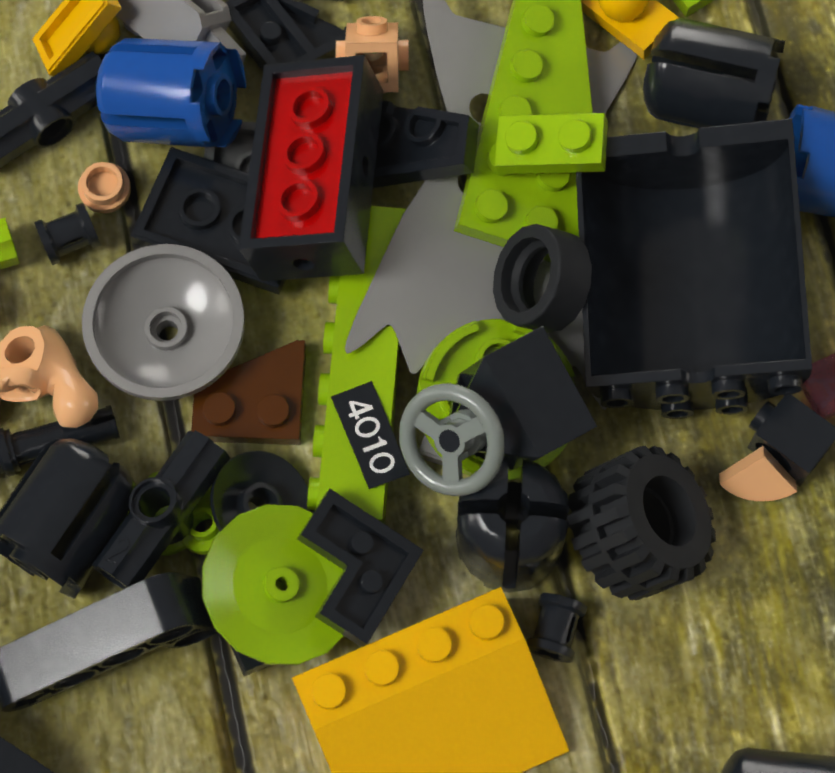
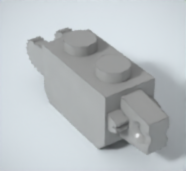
M118 0L122 9L116 16L123 21V25L128 31L144 39L222 42L225 48L238 50L242 63L245 60L246 53L226 32L231 22L228 5L222 0Z

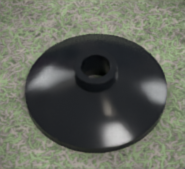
M248 451L238 454L222 467L212 483L210 506L213 519L217 528L221 531L237 515L250 511L248 502L254 503L257 508L270 504L293 505L308 510V487L300 473L288 461L278 455L265 451Z

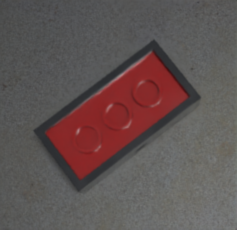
M365 55L264 65L239 242V251L261 281L364 274L384 92Z

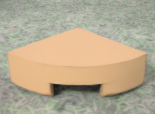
M761 446L719 473V483L725 490L737 497L751 501H774L786 498L797 492L796 480L764 446Z

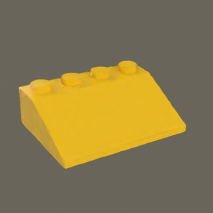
M501 587L292 677L332 773H524L569 753V748L526 640Z

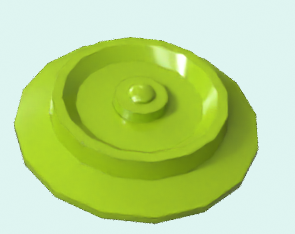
M266 504L237 515L214 537L202 565V599L214 628L237 652L264 664L299 665L328 653L344 636L315 617L343 569L297 540V537L312 515V512L299 506Z

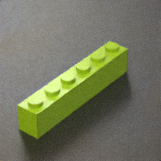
M371 206L364 274L330 276L328 303L337 304L335 322H326L324 328L323 354H332L330 373H320L318 405L326 406L325 425H315L313 457L321 458L320 477H310L308 510H315L324 494L329 489H332L385 524L389 482L371 489L368 488L331 396L372 381L393 431L401 350L392 326L387 325L364 345L351 353H346L345 345L359 307L407 208Z

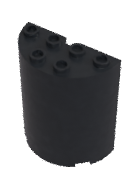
M792 118L702 127L696 133L687 136H673L663 131L607 137L605 172H576L579 238L587 247L592 264L591 287L586 303L582 308L585 380L588 391L600 398L603 407H634L661 410V416L668 419L687 418L694 414V410L716 408V412L719 414H741L749 410V403L779 395H791L801 392L802 384L812 374V359Z

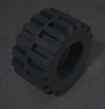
M646 446L637 447L584 472V476L579 477L574 483L575 492L569 494L568 499L569 508L572 513L567 515L568 528L572 529L574 535L571 542L574 550L579 551L582 557L581 564L587 572L592 571L595 575V582L603 589L610 587L612 595L619 598L627 596L629 600H640L690 581L707 569L706 563L711 561L714 553L711 543L716 542V530L712 527L711 520L714 519L712 508L708 507L705 499L707 495L702 485L699 486L695 481V474L688 466L684 468L681 465L680 458L673 453L666 455L663 448L656 446L650 448Z

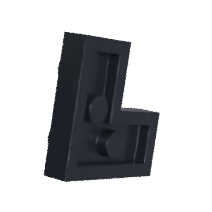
M329 489L324 494L297 537V540L343 569L315 617L360 647L367 645L424 550L332 489Z

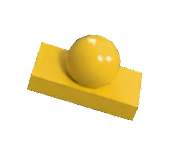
M118 0L62 1L33 37V42L50 76H55L77 62L84 53L89 54L93 51L96 55L105 54L117 43L121 34L119 20L116 15L122 9Z
M581 0L582 12L643 60L651 54L654 39L669 21L679 19L677 15L657 0Z

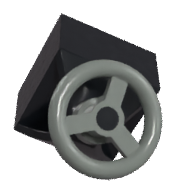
M541 326L481 358L458 374L456 384H436L416 394L403 412L399 427V440L403 457L411 472L420 482L440 494L466 496L485 488L498 473L503 459H508V471H512L522 466V460L531 462L594 429L597 425L545 329ZM452 401L449 416L441 420L425 410L436 402ZM417 429L434 439L436 449L442 454L443 476L431 469L421 456L416 439ZM472 456L483 461L482 466L477 472L467 478H463L462 460Z

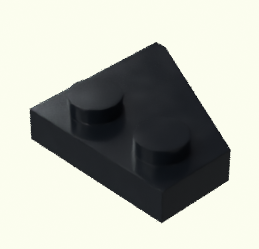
M228 0L224 2L228 5L231 22L228 27L262 71L264 65L336 58V40H345L346 27L342 30L318 18L319 10L302 1Z

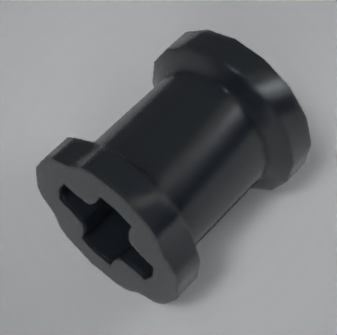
M84 203L76 205V211L45 223L42 219L34 222L52 265L60 263L61 256L85 246L91 245L93 248L102 246Z
M542 593L538 601V605L542 608L534 636L526 640L531 653L553 661L571 663L575 656V652L571 649L579 618L585 616L587 606L575 599L559 594Z

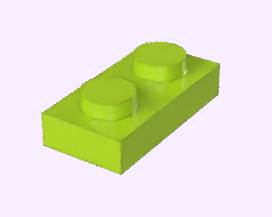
M605 113L498 116L495 167L498 173L605 172L608 132Z

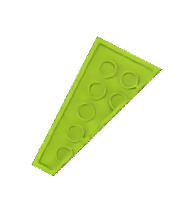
M581 0L512 1L478 133L474 173L467 176L454 232L504 247L509 238L522 227L533 224L558 229L579 237L576 172L499 174L495 167L498 116L593 113ZM549 253L544 257L543 260L551 262Z

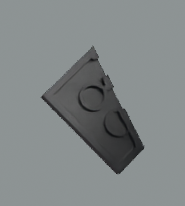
M383 100L373 188L474 173L479 124L469 115L420 106L415 109L395 106L391 101Z

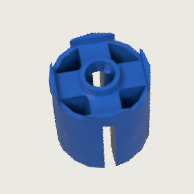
M125 38L110 48L109 52L105 54L98 70L96 98L98 109L101 112V119L107 131L123 142L227 147L236 138L243 121L241 119H234L237 102V88H246L244 65L238 50L227 49L222 45V42Z

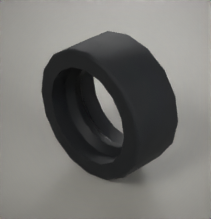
M539 224L522 227L512 235L499 255L493 282L496 307L505 321L531 330L543 326L546 333L561 331L572 323L584 307L591 287L592 264L587 247L576 235ZM549 253L551 261L550 278L546 291L539 302L535 304L533 296L534 279L539 265Z

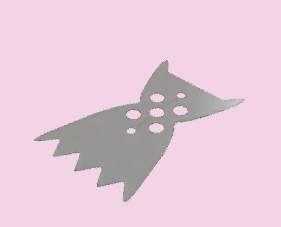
M423 0L429 44L446 110L448 112L469 115L479 124L480 129L481 123L472 117L469 104L476 95H489L506 27L455 15L445 0ZM619 42L606 52L586 48L593 113H606L636 60L637 54L622 42ZM459 175L425 180L402 215L355 316L346 340V353H351L361 347L381 329L390 325L396 333L410 373L416 374L423 367L436 345L457 328L475 320H505L496 307L493 294L494 271L499 255L504 247L453 231L463 192L458 185ZM542 260L534 279L533 296L535 304L539 302L546 291L550 278L551 262ZM581 310L576 319L563 330L547 333V335L560 347L571 366L577 367L586 383L583 315ZM593 395V397L596 399V401L599 403L602 409L605 410L607 407H603L601 405L600 398Z

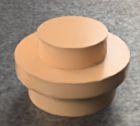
M97 162L90 165L81 175L78 182V193L81 201L88 209L97 213H111L120 209L127 202L131 193V184L128 175L120 166L109 162Z

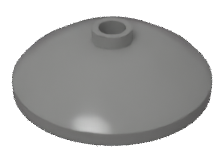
M176 244L145 246L126 253L111 263L99 275L91 287L82 315V333L85 347L101 375L113 386L129 395L155 401L181 399L196 394L212 385L233 363L242 344L245 329L243 302L230 274L222 265L207 254ZM167 327H174L178 330L177 335L171 340L159 338L161 331Z

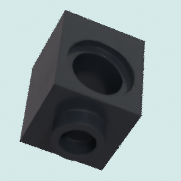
M784 395L777 406L767 401L748 426L755 431L748 449L754 452L761 446H764L796 480V484L801 487L835 442V426L793 395Z

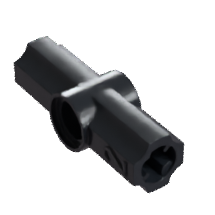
M92 51L46 81L44 78L29 80L11 94L8 106L0 110V168L35 145L45 148L60 142L72 131L75 119L97 106L96 80L102 63L98 55Z
M188 431L155 477L141 481L133 489L129 497V514L94 560L92 567L121 589L144 580L168 545L182 541L190 533L194 525L193 510L208 491L219 471L230 460L227 452L209 437L198 431ZM169 505L163 514L154 517L161 508Z

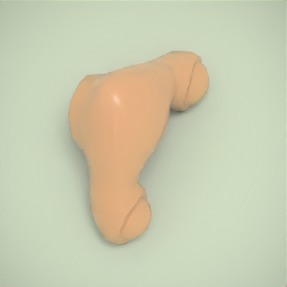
M46 325L37 328L34 326H20L11 330L0 342V404L1 400L32 402L52 395L53 413L60 426L78 428L89 422L98 410V394L79 373L76 361L59 333L54 328Z

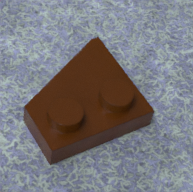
M296 340L228 369L212 385L194 394L191 431L194 432L196 430L209 437L213 442L301 445L306 362L305 340Z

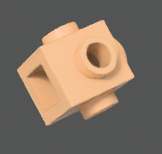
M365 16L358 18L356 23H347L345 40H336V58L365 55L384 91L383 94L399 92V71H409V40H399L398 22H387L386 18L380 16Z

